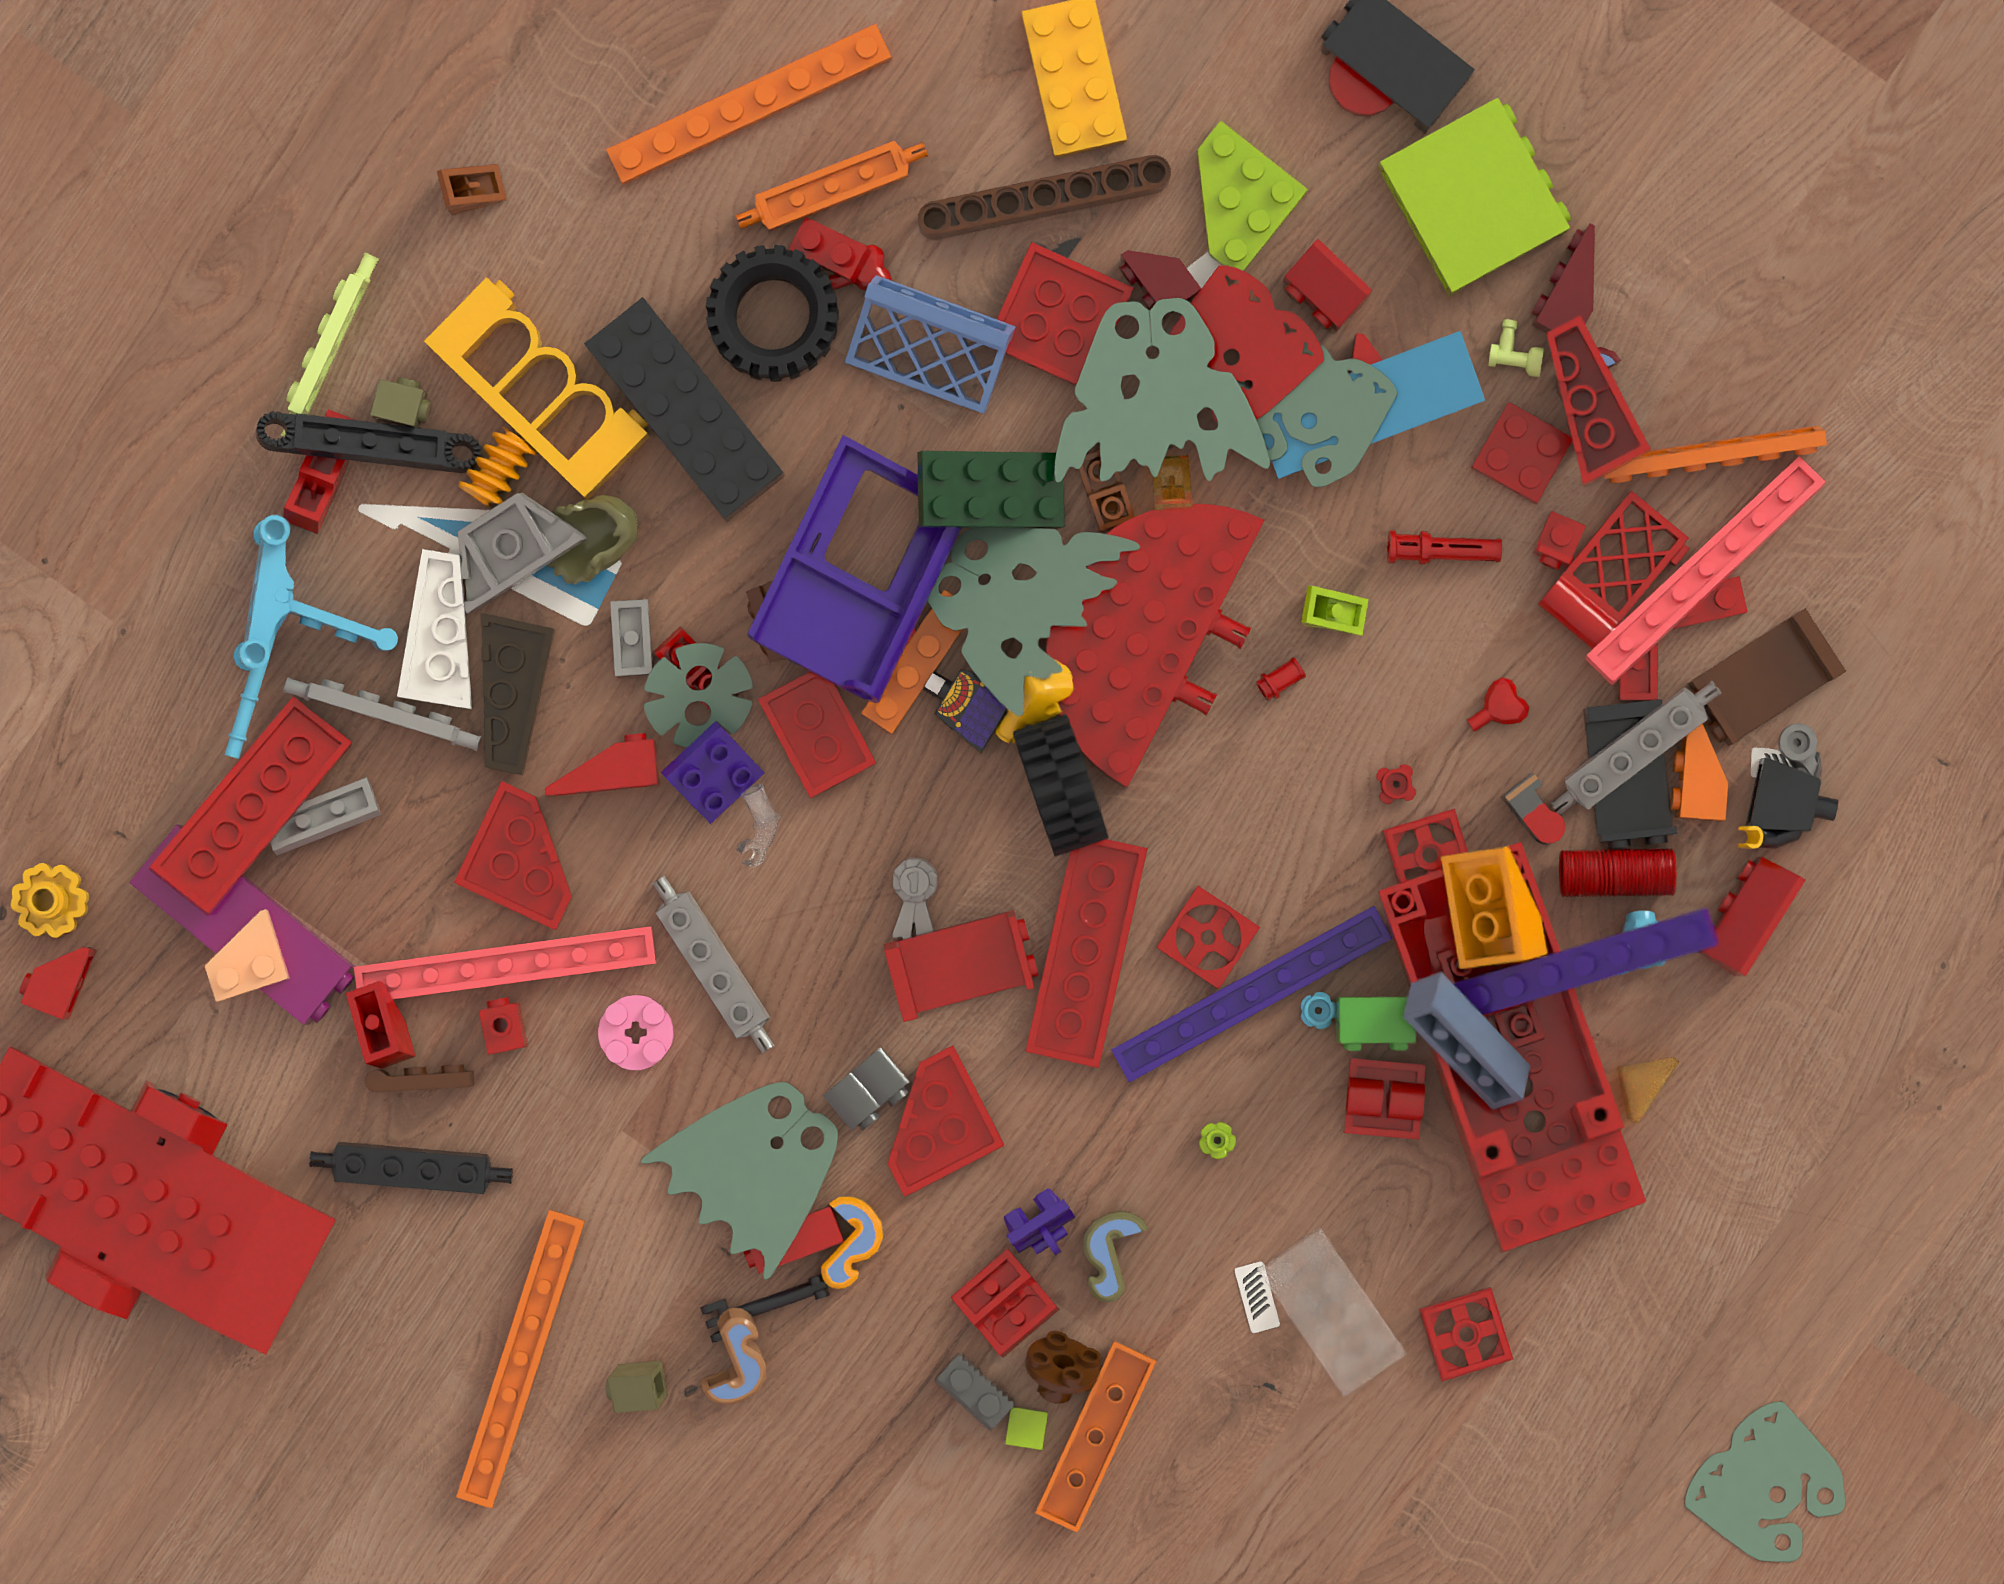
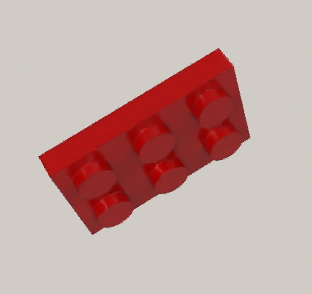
M810 671L758 699L810 799L877 764L835 684Z

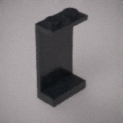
M1349 0L1344 7L1348 14L1340 24L1334 20L1322 34L1321 38L1325 43L1322 46L1321 52L1326 56L1329 52L1334 54L1415 118L1414 125L1426 134L1470 79L1475 69L1389 1Z
M1662 699L1583 709L1589 759L1662 704ZM1664 753L1594 805L1598 843L1608 842V849L1631 847L1630 839L1645 838L1646 845L1668 843L1667 835L1677 834L1676 826L1672 827Z

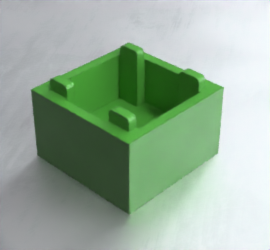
M1336 997L1335 1042L1343 1043V1048L1349 1051H1360L1361 1043H1389L1391 1050H1407L1408 1043H1416V1030L1403 1017L1408 997Z

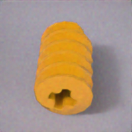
M504 427L505 434L492 433L493 439L498 444L497 446L485 444L483 447L489 458L476 457L475 462L481 470H467V475L472 480V484L462 481L458 484L463 491L490 509V502L499 505L504 502L497 493L498 490L511 492L512 488L506 479L519 480L520 476L514 469L515 465L525 468L529 465L522 456L523 453L536 455L537 453L530 444Z

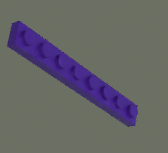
M1372 906L1116 1046L1111 1051L1130 1083L1391 940L1392 937L1375 906Z
M1706 907L1452 984L1484 1015L1718 945L1719 942Z

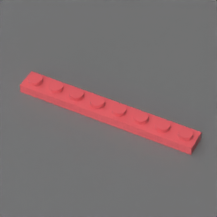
M1796 458L1586 655L1585 660L1613 685L1824 487L1826 481L1802 458Z
M652 926L356 966L354 967L356 989L382 981L392 999L657 964L653 930Z

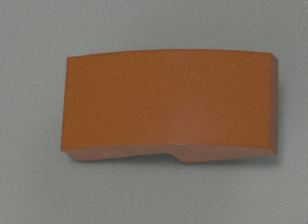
M1099 448L1087 452L1082 466L1078 470L1099 530L1101 531L1122 524L1135 516L1120 473L1116 471L1109 480L1100 481L1101 456Z

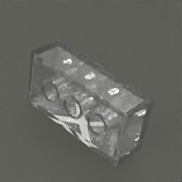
M1317 1227L1257 1268L1344 1397L1406 1355V1352L1320 1227Z

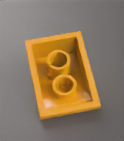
M1509 847L1441 857L1460 969L1522 961L1547 955L1541 916Z

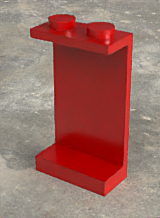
M1012 910L884 944V951L903 1022L918 1019V1012L1026 984L1027 990L1034 988L1032 977L1039 976L1034 955L1026 956L1023 942L1028 941L1029 936L1024 918L1017 920L1015 912Z

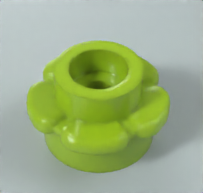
M1218 1122L1217 1124L1209 1123L1201 1130L1202 1138L1199 1140L1202 1152L1210 1154L1214 1159L1225 1158L1227 1153L1232 1151L1236 1145V1137L1232 1135L1231 1127L1223 1122ZM1215 1137L1221 1138V1142L1219 1144L1214 1143Z

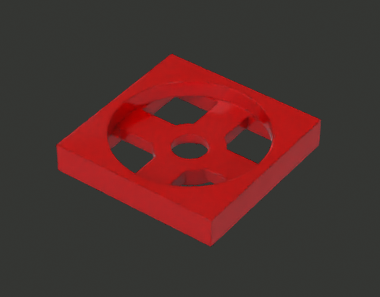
M1455 809L1382 830L1398 884L1409 881L1405 878V870L1420 866L1429 874L1442 869V856L1468 853ZM1435 823L1444 826L1454 834L1456 840L1443 844L1433 841L1428 824ZM1414 829L1418 842L1415 852L1399 857L1397 848L1401 838L1408 830ZM1426 848H1432L1436 851L1437 857L1434 862L1428 863L1424 861L1422 853Z
M1197 886L1156 948L1219 989L1260 927L1200 886ZM1201 905H1214L1218 908L1209 923L1201 924L1187 914L1191 909ZM1231 917L1237 921L1240 928L1241 942L1238 947L1223 939L1222 930ZM1179 927L1193 936L1194 946L1186 958L1181 956L1176 945V931ZM1205 930H1211L1215 934V941L1211 945H1206L1201 941V934ZM1215 951L1228 960L1225 966L1215 970H1202L1198 967L1207 952Z
M1491 1287L1419 1309L1442 1382L1514 1360ZM1475 1302L1484 1306L1491 1313L1492 1319L1479 1323L1470 1320L1465 1304ZM1451 1309L1455 1322L1452 1331L1436 1336L1434 1326L1437 1318L1443 1310ZM1464 1327L1471 1328L1474 1333L1472 1340L1468 1342L1462 1341L1459 1337V1332ZM1497 1333L1498 1341L1493 1353L1486 1360H1482L1478 1347L1481 1338ZM1454 1346L1463 1349L1468 1365L1463 1367L1448 1362L1442 1357L1441 1350Z

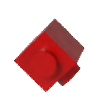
M509 997L487 1001L488 1009L479 1010L487 1054L528 1047L519 1003L510 1004Z

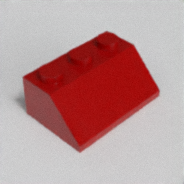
M1757 857L1754 862L1748 860L1737 876V879L1742 881L1734 894L1729 891L1718 906L1717 910L1722 914L1713 927L1719 944L1698 951L1699 954L1734 976H1746L1806 881L1801 876L1764 857Z

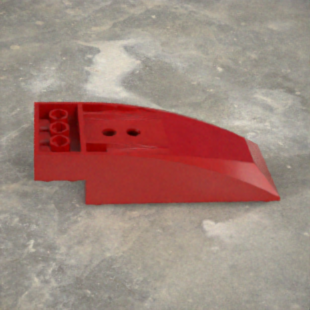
M1522 842L1507 846L1541 916L1547 955L1561 951ZM1443 869L1378 891L1409 989L1411 983L1440 972L1451 983L1531 960L1460 969L1459 962H1457L1458 955L1455 937L1447 933L1433 937L1437 958H1439L1441 966L1432 968L1424 935L1425 920L1429 919L1432 933L1447 931L1445 920L1450 913ZM1450 918L1449 926L1453 931L1452 919ZM1451 957H1454V958L1452 959L1451 963L1448 964L1447 959H1448V958H1451ZM1574 988L1483 1015L1530 1064L1528 1078L1533 1084V1089L1530 1095L1523 1097L1522 1100L1492 1110L1428 1043L1452 1117L1501 1253L1634 1208L1646 1202L1621 1132L1624 1124ZM1597 1109H1601L1604 1118L1602 1122L1594 1119L1593 1114ZM1538 1111L1543 1114L1546 1122L1543 1130L1533 1133L1525 1128L1523 1120L1528 1112ZM1488 1147H1495L1498 1154L1497 1158L1489 1159L1486 1156V1149Z

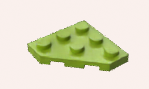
M1220 120L1197 149L1209 256L1222 266H1231L1245 271L1308 192V189Z

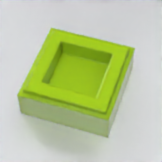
M1013 1406L1010 1410L1005 1444L1042 1450L1048 1412Z

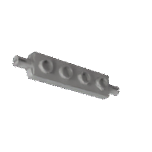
M289 677L286 680L283 692L305 698V701H309L310 698L451 741L453 746L459 745L475 751L479 748L481 736L461 731L460 728L450 725L451 717L431 711L428 718L414 714L415 706L399 701H394L393 707L378 703L379 695L363 690H358L357 696L343 692L345 685L323 679L321 685L315 683L307 684L290 679Z
M1711 681L1696 694L1686 688H1682L1566 776L1565 783L1568 791L1551 802L1554 810L1556 809V812L1562 815L1563 812L1576 802L1589 810L1707 720L1704 705L1721 694L1716 684Z
M666 876L654 882L652 885L664 901L656 912L658 918L735 1037L741 1038L750 1035L761 1051V1054L775 1046L763 1028L770 1015L691 893L683 892L676 894Z

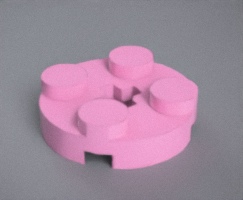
M631 995L620 998L608 1006L599 1023L598 1038L601 1048L610 1061L625 1069L642 1070L652 1067L664 1058L673 1043L674 1026L670 1015L662 1005L647 996ZM635 1021L639 1022L640 1028L647 1031L646 1036L640 1037L639 1044H634L632 1037L626 1036L625 1033L626 1029L632 1028V1022Z

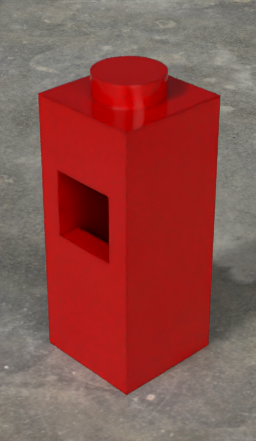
M831 1205L807 1215L778 1266L844 1242V1236ZM757 1249L744 1251L749 1268L756 1266L759 1274L764 1272L765 1261L762 1252Z

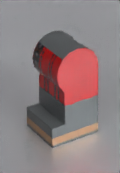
M1531 773L1503 794L1501 798L1534 840L1541 844L1555 843L1564 835L1565 822L1558 813L1550 811L1535 792L1543 784L1534 773Z

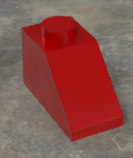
M82 947L34 968L32 974H26L21 984L19 993L24 995L21 1004L62 1020L70 1019L97 950L91 947Z
M377 981L346 993L365 1064L383 1069L416 1057L406 1021L382 981Z

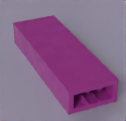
M176 824L129 883L216 954L260 911L267 909L290 979L259 989L303 1025L309 1024L312 1020L318 1023L331 1007L327 1003L335 991L342 994L355 977L350 973L356 966L244 875L209 917L149 870V866L182 829L183 825Z

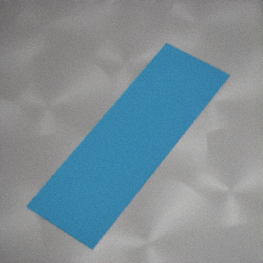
M1461 331L1371 365L1389 378L1398 393L1371 444L1486 401ZM1354 372L1348 373V374L1352 377V380H1353V381H1354L1356 378L1362 376L1361 373H1359V374H1354ZM1374 382L1375 394L1386 392L1384 389L1379 388L1377 382ZM1310 412L1305 413L1301 418L1302 426L1306 429L1315 427L1317 424L1316 415ZM1275 413L1273 415V420L1278 423L1288 444L1286 453L1281 458L1272 460L1278 479L1303 470L1301 461L1306 452L1329 444L1335 446L1338 443L1336 436L1313 445L1290 437L1282 421V414ZM1263 434L1267 449L1269 450L1274 446V438L1270 434ZM1324 457L1320 458L1316 461L1315 465L1327 461L1329 459Z

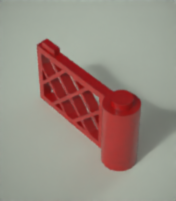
M1631 490L1573 560L1571 565L1547 591L1538 605L1593 650L1619 625L1667 564L1670 562L1673 566H1676L1690 549L1685 545L1689 537ZM1630 503L1643 512L1644 527L1624 528L1623 512ZM1650 519L1657 524V526H1650ZM1617 520L1618 529L1609 530ZM1665 530L1677 540L1669 551L1653 552L1651 532ZM1645 532L1647 553L1627 554L1625 534ZM1619 534L1621 555L1601 557L1600 540L1602 537ZM1594 548L1595 557L1586 558ZM1663 557L1655 566L1654 558ZM1648 558L1650 574L1646 579L1630 580L1628 560ZM1622 560L1624 581L1604 583L1602 562ZM1596 563L1598 583L1584 584L1573 573L1580 564ZM1640 585L1632 595L1631 586ZM1625 586L1626 603L1619 612L1606 602L1605 588ZM1591 589H1599V596Z

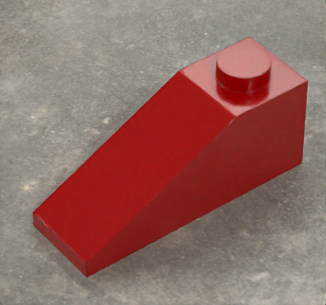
M646 733L624 735V742L613 744L545 788V796L552 797L659 786L656 741L654 739L647 740Z

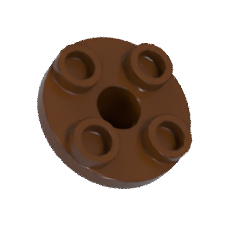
M1050 1331L1047 1337L1031 1344L1025 1358V1366L1029 1375L1039 1384L1037 1392L1045 1400L1061 1404L1069 1401L1073 1394L1085 1392L1096 1384L1100 1374L1101 1355L1097 1350L1088 1348L1084 1344L1068 1338L1063 1332Z

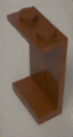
M1805 608L1687 684L1694 694L1711 681L1719 688L1721 694L1704 705V708L1712 721L1708 724V727L1719 743L1725 741L1730 746L1816 689L1847 671Z

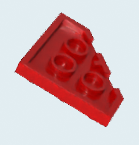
M501 781L454 883L557 930L573 896L538 799L525 791Z
M953 1045L921 1061L915 1075L887 1163L904 1197L1005 1146Z

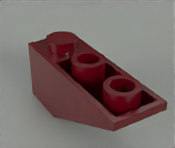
M1591 223L1584 232L1577 229L1567 249L1573 251L1567 264L1561 261L1558 263L1549 280L1555 284L1548 297L1541 294L1531 314L1537 316L1532 326L1546 334L1579 315L1586 324L1593 312L1595 226Z

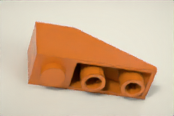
M1702 723L1682 738L1681 750H1675L1673 771L1679 773L1678 787L1672 788L1670 808L1671 810H1676V818L1722 822L1726 820L1728 781Z

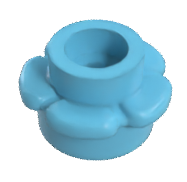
M1316 992L1313 996L1308 995L1302 1000L1300 1008L1303 1013H1301V1018L1307 1026L1324 1029L1331 1025L1332 1018L1336 1017V1004L1330 1000L1328 994ZM1316 1007H1320L1322 1009L1321 1014L1315 1013Z

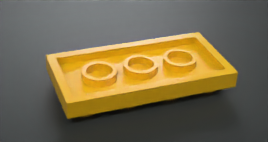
M1070 0L1021 11L1054 158L1127 142L1096 1Z

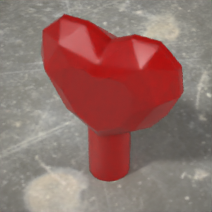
M874 244L868 245L872 251L855 283L836 274L828 276L833 290L854 284L861 290L866 291L868 284L876 275L892 281L890 272L883 266L885 259L883 250Z
M1500 678L1493 681L1487 690L1484 698V708L1466 721L1474 732L1491 721L1500 724L1520 723L1528 716L1529 705L1523 698L1517 696L1516 686L1511 679Z

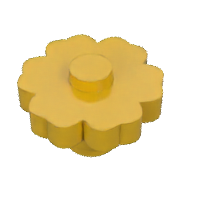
M39 863L34 868L26 869L23 872L24 883L16 884L12 888L11 908L21 913L18 920L20 927L28 930L33 936H43L48 933L53 938H60L66 933L75 931L77 928L76 918L83 917L88 912L89 893L79 888L81 876L66 865L61 864L52 868L49 864Z

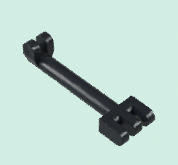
M822 1274L808 1278L809 1282L734 1308H742L751 1317L812 1296L815 1297V1300L829 1296L830 1292L828 1285L823 1280ZM726 1299L700 1307L702 1314H709L717 1310L719 1315L716 1318L705 1321L707 1329L717 1326L719 1317L724 1311L729 1309ZM720 1331L710 1335L712 1343L723 1340Z

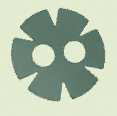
M695 643L676 648L675 651L681 667L680 670L664 657L656 663L647 678L644 690L664 695L665 697L645 703L644 709L650 724L659 735H664L679 723L673 743L688 747L715 721L732 734L743 725L751 710L752 701L732 696V694L752 689L753 684L746 666L737 656L732 657L718 669L724 648L713 644ZM695 666H704L712 674V681L704 690H693L686 683L688 671ZM695 701L705 702L711 709L709 720L699 726L690 724L685 718L687 706Z

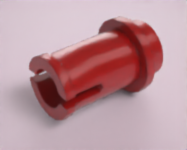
M1293 657L1268 675L1262 673L1260 675L1261 679L1256 681V685L1267 701L1271 698L1276 700L1279 698L1280 692L1299 680H1303L1306 678V675L1298 661Z

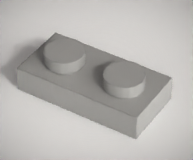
M649 600L611 601L615 677L649 675L653 669Z

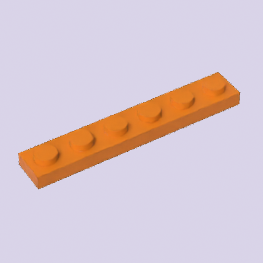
M1819 425L1651 450V452L1603 476V478H1610L1611 483H1621L1632 480L1633 474L1647 473V477H1661L1668 475L1669 469L1683 467L1685 472L1700 471L1706 469V463L1719 461L1721 466H1734L1742 464L1743 458L1757 456L1758 460L1761 461L1780 458V452L1794 450L1795 455L1812 454L1817 452V447L1827 445L1826 432Z

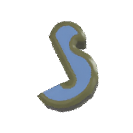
M1109 1212L1093 1220L1084 1232L1083 1250L1085 1256L1099 1270L1098 1275H1089L1087 1282L1091 1293L1099 1301L1114 1302L1125 1291L1112 1239L1148 1230L1142 1218L1131 1212Z

